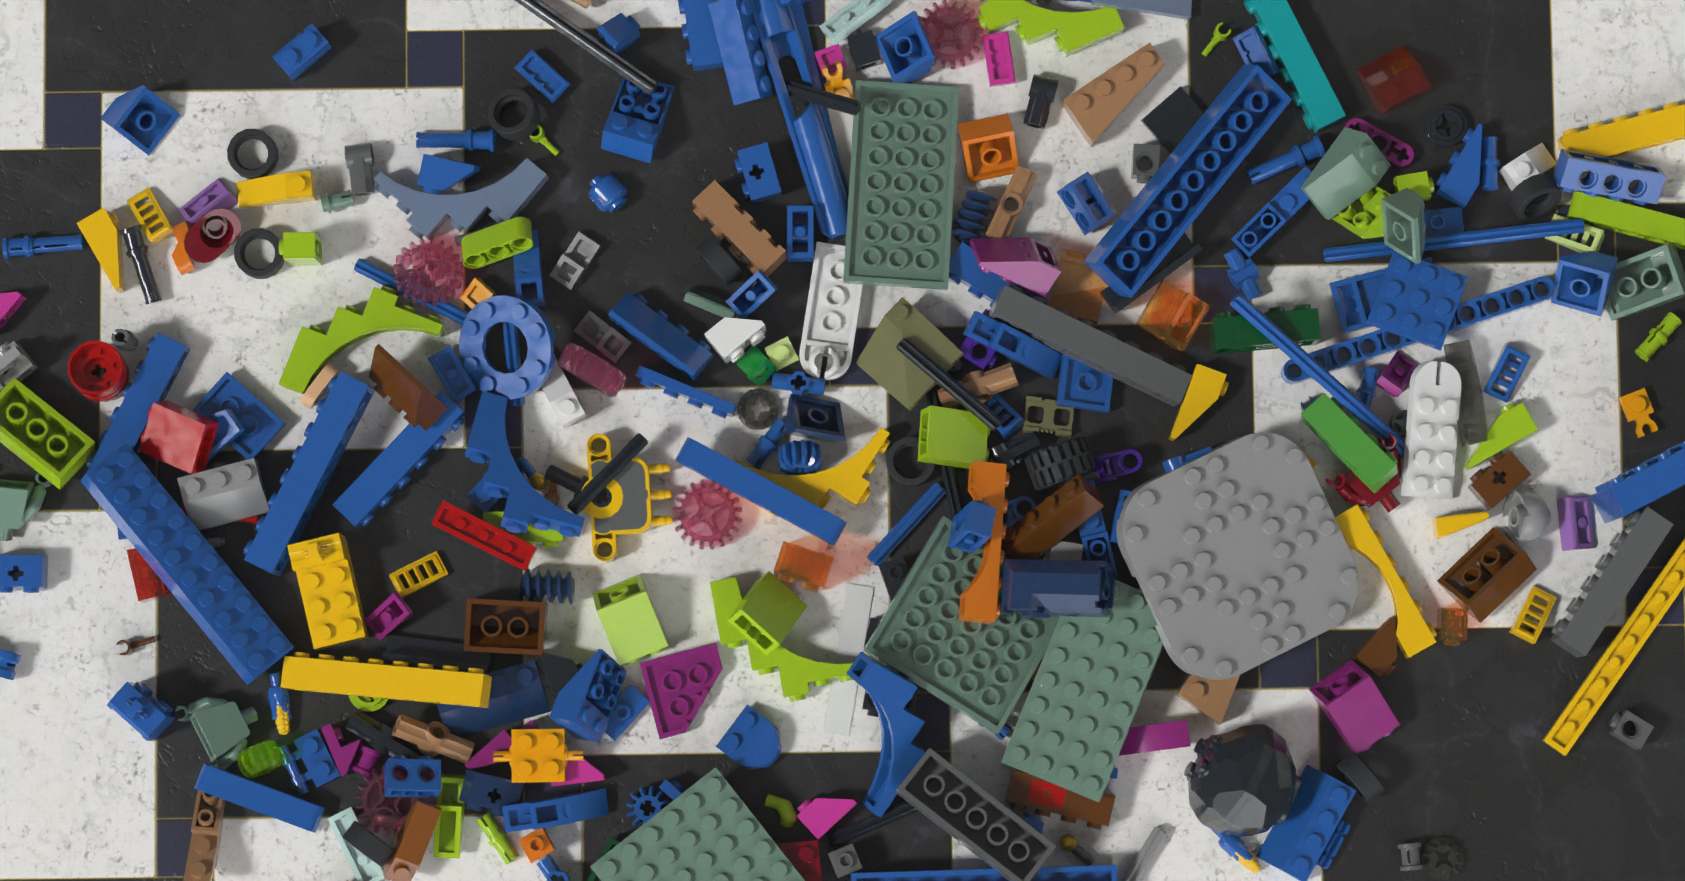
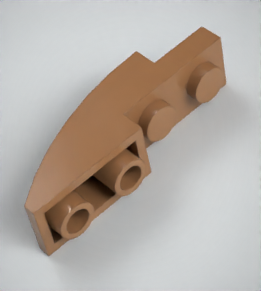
M199 790L197 792L191 825L192 836L183 881H212L214 869L217 867L225 800Z

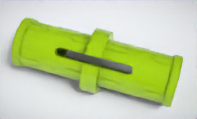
M1669 312L1656 328H1652L1649 331L1650 335L1635 350V353L1644 361H1649L1657 349L1668 342V337L1682 324L1681 320L1675 314Z
M491 812L476 821L490 840L488 842L489 845L495 847L505 865L520 856L506 837L508 834L501 830Z

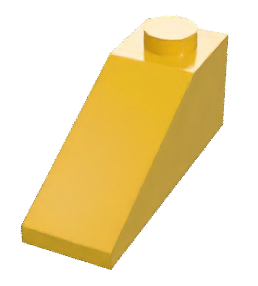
M311 171L281 173L237 182L239 208L317 201L315 175Z
M102 208L79 221L77 225L114 289L121 293L125 291L122 235H120L118 228L121 222L114 211L110 213L107 209Z
M1196 364L1169 440L1174 441L1217 401L1219 396L1224 397L1229 382L1225 381L1227 374Z

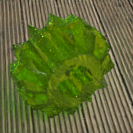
M272 740L250 746L242 750L237 756L239 769L245 778H256L277 769L283 763L281 750L275 741Z

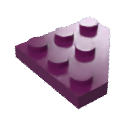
M716 643L640 663L660 740L686 733L717 680L723 667Z

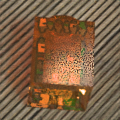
M1438 609L1437 641H1444V646H1460V641H1467L1468 609Z

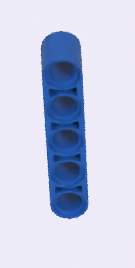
M203 763L194 786L199 791L314 833L317 831L325 807L206 763Z

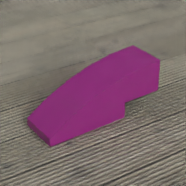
M530 720L521 729L540 728L533 720ZM503 730L464 765L468 769L501 763L493 762V757L504 756H493V751H509L511 746L510 733L507 730Z
M1187 720L1131 727L1119 756L1191 746Z

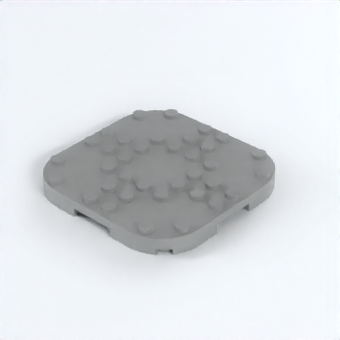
M1269 432L1240 436L1205 455L1141 484L1125 499L1120 518L1117 520L1116 534L1120 551L1132 577H1136L1157 622L1155 628L1169 657L1184 672L1206 680H1222L1238 676L1332 629L1348 615L1356 600L1358 593V571L1352 554L1308 458L1294 442L1284 436Z

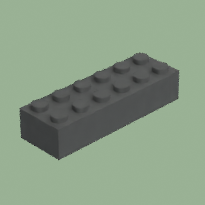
M1649 507L1637 509L1627 516L1623 523L1626 525L1625 529L1621 533L1617 532L1609 543V546L1612 547L1606 555L1602 554L1594 566L1597 568V571L1591 577L1588 576L1580 587L1583 592L1580 596L1574 597L1565 609L1568 614L1562 620L1559 619L1551 630L1554 635L1550 640L1576 658L1587 655L1674 525Z
M931 748L926 751L897 788V794L1008 881H1032L1056 849L1055 844Z

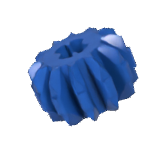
M794 440L793 442H786L779 447L778 463L780 471L788 475H805L815 473L821 468L822 454L819 444L811 440Z
M650 786L649 795H646L644 787H640L641 797L634 792L630 794L636 800V803L627 802L626 806L634 807L635 811L628 812L627 817L637 815V818L632 823L634 826H637L641 820H643V824L662 810V805L670 803L669 799L660 802L659 799L664 795L662 790L656 796H653L655 792L654 786ZM647 800L652 801L651 806L655 807V812H650V816L645 815V810L641 809L642 804H647Z

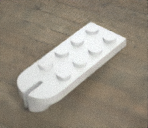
M823 242L816 243L799 358L802 368L808 375L820 378L823 356L828 357L824 379L835 380L843 376L851 364L863 284L843 283L845 246Z
M1424 361L1416 367L1411 375L1401 496L1453 498L1461 378L1458 371L1449 363Z

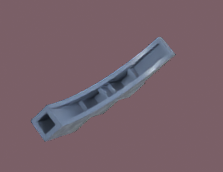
M526 158L512 173L498 182L477 191L458 195H435L415 191L396 183L382 172H379L373 180L378 184L376 190L387 199L390 195L398 201L396 206L406 215L412 212L406 220L411 225L408 230L419 239L424 236L430 240L449 217L451 218L449 223L459 232L465 229L468 233H470L488 210L491 211L489 216L497 223L517 217L549 178L545 172Z

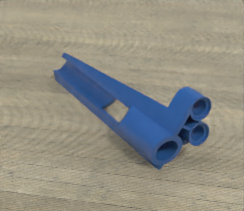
M749 0L752 5V18L758 29L760 43L823 235L833 239L846 234L849 190L839 159L828 110L826 107L810 103L807 109L796 118L778 63L781 57L791 56L796 60L803 84L823 90L802 3L812 0Z

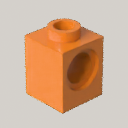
M545 828L537 829L518 840L531 863L557 850Z

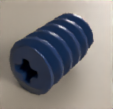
M967 190L965 195L970 200H962L961 205L965 209H959L957 212L962 219H954L953 224L957 228H951V236L958 242H964L972 247L970 244L972 238H982L977 233V230L986 229L981 220H990L985 211L994 210L989 201L997 202L998 200L981 191Z
M527 568L521 576L519 599L522 600L526 593L528 601H532L537 594L539 602H543L547 595L550 603H553L556 596H558L559 603L564 604L568 597L570 604H573L575 579H573L571 571H568L566 577L562 578L561 570H558L555 577H552L550 569H547L544 576H541L540 569H536L534 576H532L530 569Z

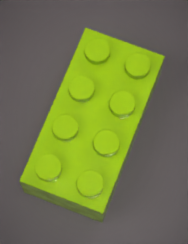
M13 378L0 392V443L60 490L85 464L91 454L95 453V441L16 378Z

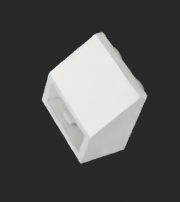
M724 317L704 335L708 343L726 364L729 361L735 363L745 355L744 349L750 344L754 347L765 338L766 327L761 320Z

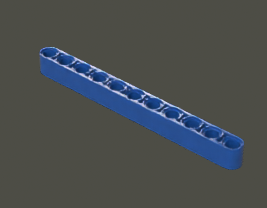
M1538 277L1459 303L1447 334L1543 303L1554 294V283L1548 277ZM1536 284H1543L1546 287V296H1539L1536 293ZM1511 292L1521 294V304H1514L1511 301ZM1487 300L1496 302L1498 306L1497 312L1492 313L1486 309L1485 304ZM1462 308H1468L1472 311V320L1467 321L1462 318ZM1380 329L1308 354L1312 358H1322L1325 362L1324 368L1331 373L1419 343L1397 335L1399 343L1397 345H1390L1386 339L1387 333L1390 332ZM1363 341L1373 343V353L1368 354L1363 351L1361 346ZM1338 349H1345L1349 352L1350 358L1348 361L1343 362L1338 359ZM1292 359L1288 360L1281 369L1283 381L1291 385L1313 379ZM1288 366H1297L1300 369V376L1298 378L1290 377L1287 373Z

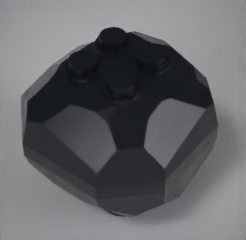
M1254 724L1229 729L1219 734L1211 735L1209 738L1198 740L1194 748V752L1197 753L1195 763L1191 761L1187 765L1184 775L1187 776L1189 804L1197 819L1203 825L1222 834L1243 837L1267 832L1273 825L1280 824L1285 820L1300 787L1301 777L1296 775L1295 764L1287 743L1282 736L1265 724Z

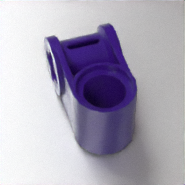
M1128 449L1094 457L1098 477L1096 483L1098 485L1111 482L1138 472L1142 465L1140 453L1136 450ZM1127 455H1133L1137 458L1138 464L1135 468L1128 469L1123 465V458ZM1103 463L1105 464L1107 474H1105Z

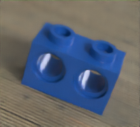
M1089 172L1084 173L1057 191L1084 236L1116 216Z
M395 755L387 759L384 765V797H438L441 792V760H434L431 756L407 759V756ZM393 772H403L406 779L399 780L395 778ZM420 772H428L432 780L422 779Z

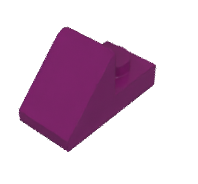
M1397 350L1379 375L1376 382L1377 386L1392 397L1398 398L1410 381L1413 371L1419 365Z
M396 591L365 619V622L381 641L401 623L412 618L413 612Z
M331 723L321 727L340 775H349L352 770L351 766L354 764L360 751V745L363 744L364 740L360 739L343 746L342 742L346 740L340 727L336 728L335 724Z

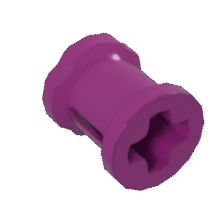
M361 744V752L356 763L351 766V769L372 777L374 765L378 757L382 756V753Z

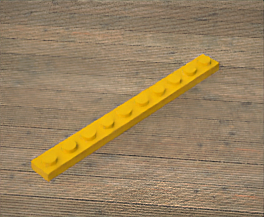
M1685 537L1542 740L1563 756L1567 755L1685 586Z

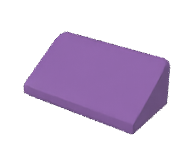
M218 178L178 210L192 227L204 214L218 208L230 210L238 201L221 179Z
M1589 496L1557 499L1562 550L1595 548Z

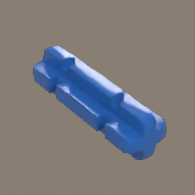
M1342 819L1340 820L1316 863L1318 866L1324 869L1330 867L1333 861L1331 860L1332 856L1335 857L1345 839L1343 838L1344 834L1347 835L1351 827L1349 823Z

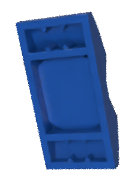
M1431 257L1421 259L1432 264ZM1387 268L1329 283L1342 334L1374 327L1366 323Z

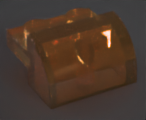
M1163 279L1140 315L1136 325L1154 335L1161 342L1177 350L1184 351L1209 310L1210 305Z

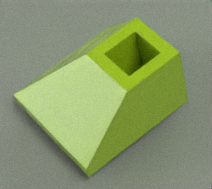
M1375 186L1331 219L1362 239L1384 237L1382 199L1391 194Z

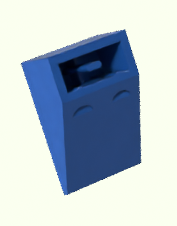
M623 77L603 129L601 149L651 163L675 86L657 81V89L650 95Z
M598 649L558 693L549 717L574 738L600 743L603 734L607 730L609 718L616 706V700L621 686L625 682L627 671L621 665L619 666L605 651Z

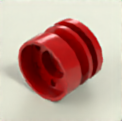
M88 341L83 343L72 352L68 361V375L72 384L87 399L95 402H108L118 398L129 382V368L125 359L111 344L106 342ZM99 369H103L106 372L102 374L103 378L101 379L96 376L99 374Z

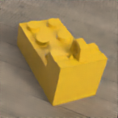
M335 533L287 545L292 569L297 574L314 649L322 650L369 638L346 536Z

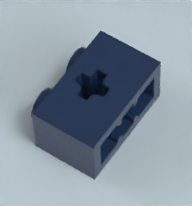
M466 769L459 801L466 802V808L481 812L483 807L491 808V814L503 817L501 805L519 803L523 783H512V780ZM488 791L494 792L493 797H487Z

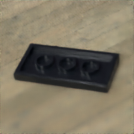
M1180 86L1145 116L1141 122L1168 153L1171 154L1204 112ZM1245 158L1221 188L1249 165Z

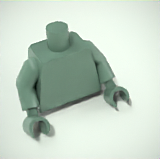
M36 474L35 479L38 485L35 487L34 482L0 479V541L12 540L13 529H21L40 510L46 494L45 488L52 484L49 481L40 482L41 474Z
M205 697L190 703L189 707L177 706L175 708V711L185 710V716L178 719V721L186 722L191 720L211 762L216 761V763L209 765L223 770L240 758L247 746L246 738L250 735L247 725L258 720L257 713L252 706L239 711L234 701L227 702L222 698Z

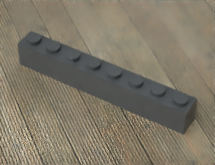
M1005 285L999 289L988 317L1004 323L1060 353L1173 407L1181 403L1193 376L1186 372L1187 369L1176 363L1170 365L1164 362V358L1156 353L1149 352L1147 354L1139 350L1140 346L1131 341L1124 343L1116 339L1117 335L1113 332L1097 330L1093 328L1094 324L1088 320L1070 317V312L1059 307L1054 309L1047 306V302L1037 296H1032L1031 298L1023 294V290L1017 286Z

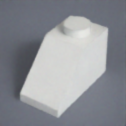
M1541 143L1505 165L1499 173L1511 191H1513L1523 180L1533 175L1543 174L1557 163L1544 144Z

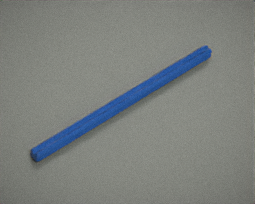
M1580 218L1425 236L1424 251L1584 232V222ZM1382 241L1325 248L1323 255L1325 262L1392 255L1394 250Z
M1237 294L1231 300L1230 304L1235 310L1377 436H1380L1384 442L1389 439L1387 432L1390 431L1397 440L1395 445L1397 451L1404 459L1405 440L1243 295Z

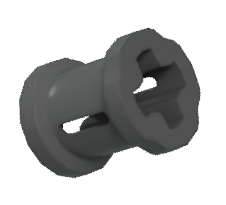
M1421 842L1397 844L1398 849L1401 850L1402 866H1400V871L1424 869L1423 864L1420 863L1419 847H1421Z

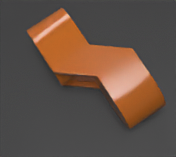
M187 221L172 226L178 241L172 253V258L181 275L196 270L192 258L188 256L184 248L185 235L190 229Z

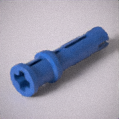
M468 129L465 132L416 133V138H418L416 140L417 148H465L468 152H473L474 149H489L490 152H495L496 149L495 129H490L489 131Z
M1316 135L1313 137V140L1300 146L1294 145L1290 152L1246 171L1248 177H1252L1250 179L1252 185H1255L1296 165L1304 167L1306 162L1317 157L1323 158L1325 150L1319 137Z
M82 233L33 238L30 234L22 238L2 237L4 259L22 255L30 258L35 253L84 249Z

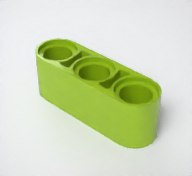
M525 217L509 219L466 235L461 239L463 264L470 269H477L527 251L533 246L531 222Z

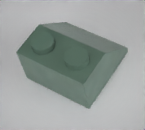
M1406 188L1382 199L1384 244L1415 264L1421 262L1426 243L1425 204L1423 197Z

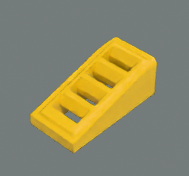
M149 187L127 200L150 243L154 245L174 233L172 224ZM148 196L150 201L137 208L136 203ZM150 206H154L155 209L144 216L140 213ZM156 214L159 215V218L149 224L146 223V220ZM163 222L164 226L152 233L150 229Z
M1487 512L1435 517L1432 520L1434 538L1440 539L1485 521L1489 518V514Z
M435 551L389 574V577L399 595L405 598L449 575L438 552ZM433 560L439 572L435 575L428 563ZM419 566H424L429 578L424 579ZM414 570L419 580L417 584L414 583L409 573ZM402 575L405 576L410 586L407 589H405L400 579V576Z
M1533 585L1509 632L1531 644H1535L1557 597ZM1536 595L1548 601L1547 605L1545 606L1533 600L1534 596ZM1530 605L1543 610L1542 614L1540 615L1529 609ZM1528 614L1538 619L1537 624L1526 619L1525 615ZM1524 623L1533 628V632L1531 633L1521 628V624Z

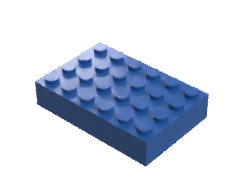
M1685 441L1621 473L1618 477L1595 487L1596 493L1590 497L1604 523L1624 517L1685 485Z

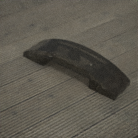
M1468 339L1443 345L1446 363L1451 364L1458 371L1461 378L1459 420H1457L1461 446L1488 441L1485 406L1471 342Z

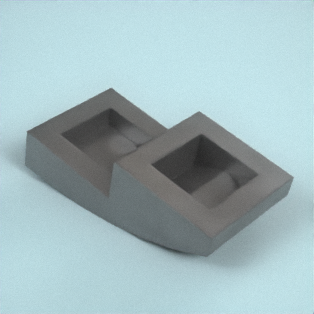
M578 231L567 251L562 254L549 276L572 290L602 245L582 231Z

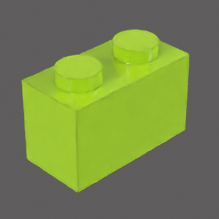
M283 232V239L279 240V254L283 255V259L290 265H322V239L315 232Z

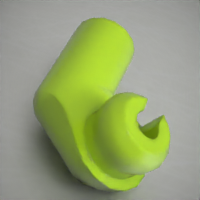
M771 794L767 795L764 806L778 810L782 827H793L794 822L797 820V814L792 803L789 800Z

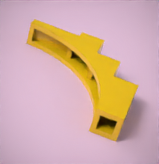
M880 428L871 441L853 457L833 468L813 474L796 476L772 474L754 469L738 460H735V462L822 509L825 508L831 498L828 494L830 490L857 507L859 502L864 504L872 492L868 489L871 485L870 482L865 480L863 476L865 474L867 476L871 475L877 465L874 459L879 452L884 454L891 443L888 440L890 433ZM767 511V512L770 513L771 515H773V516H775V517L777 516V515H775V514H773V513Z

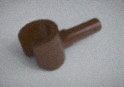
M151 636L138 641L120 640L116 645L126 643L128 649L125 653H120L119 655H131L136 648L154 643L155 638Z

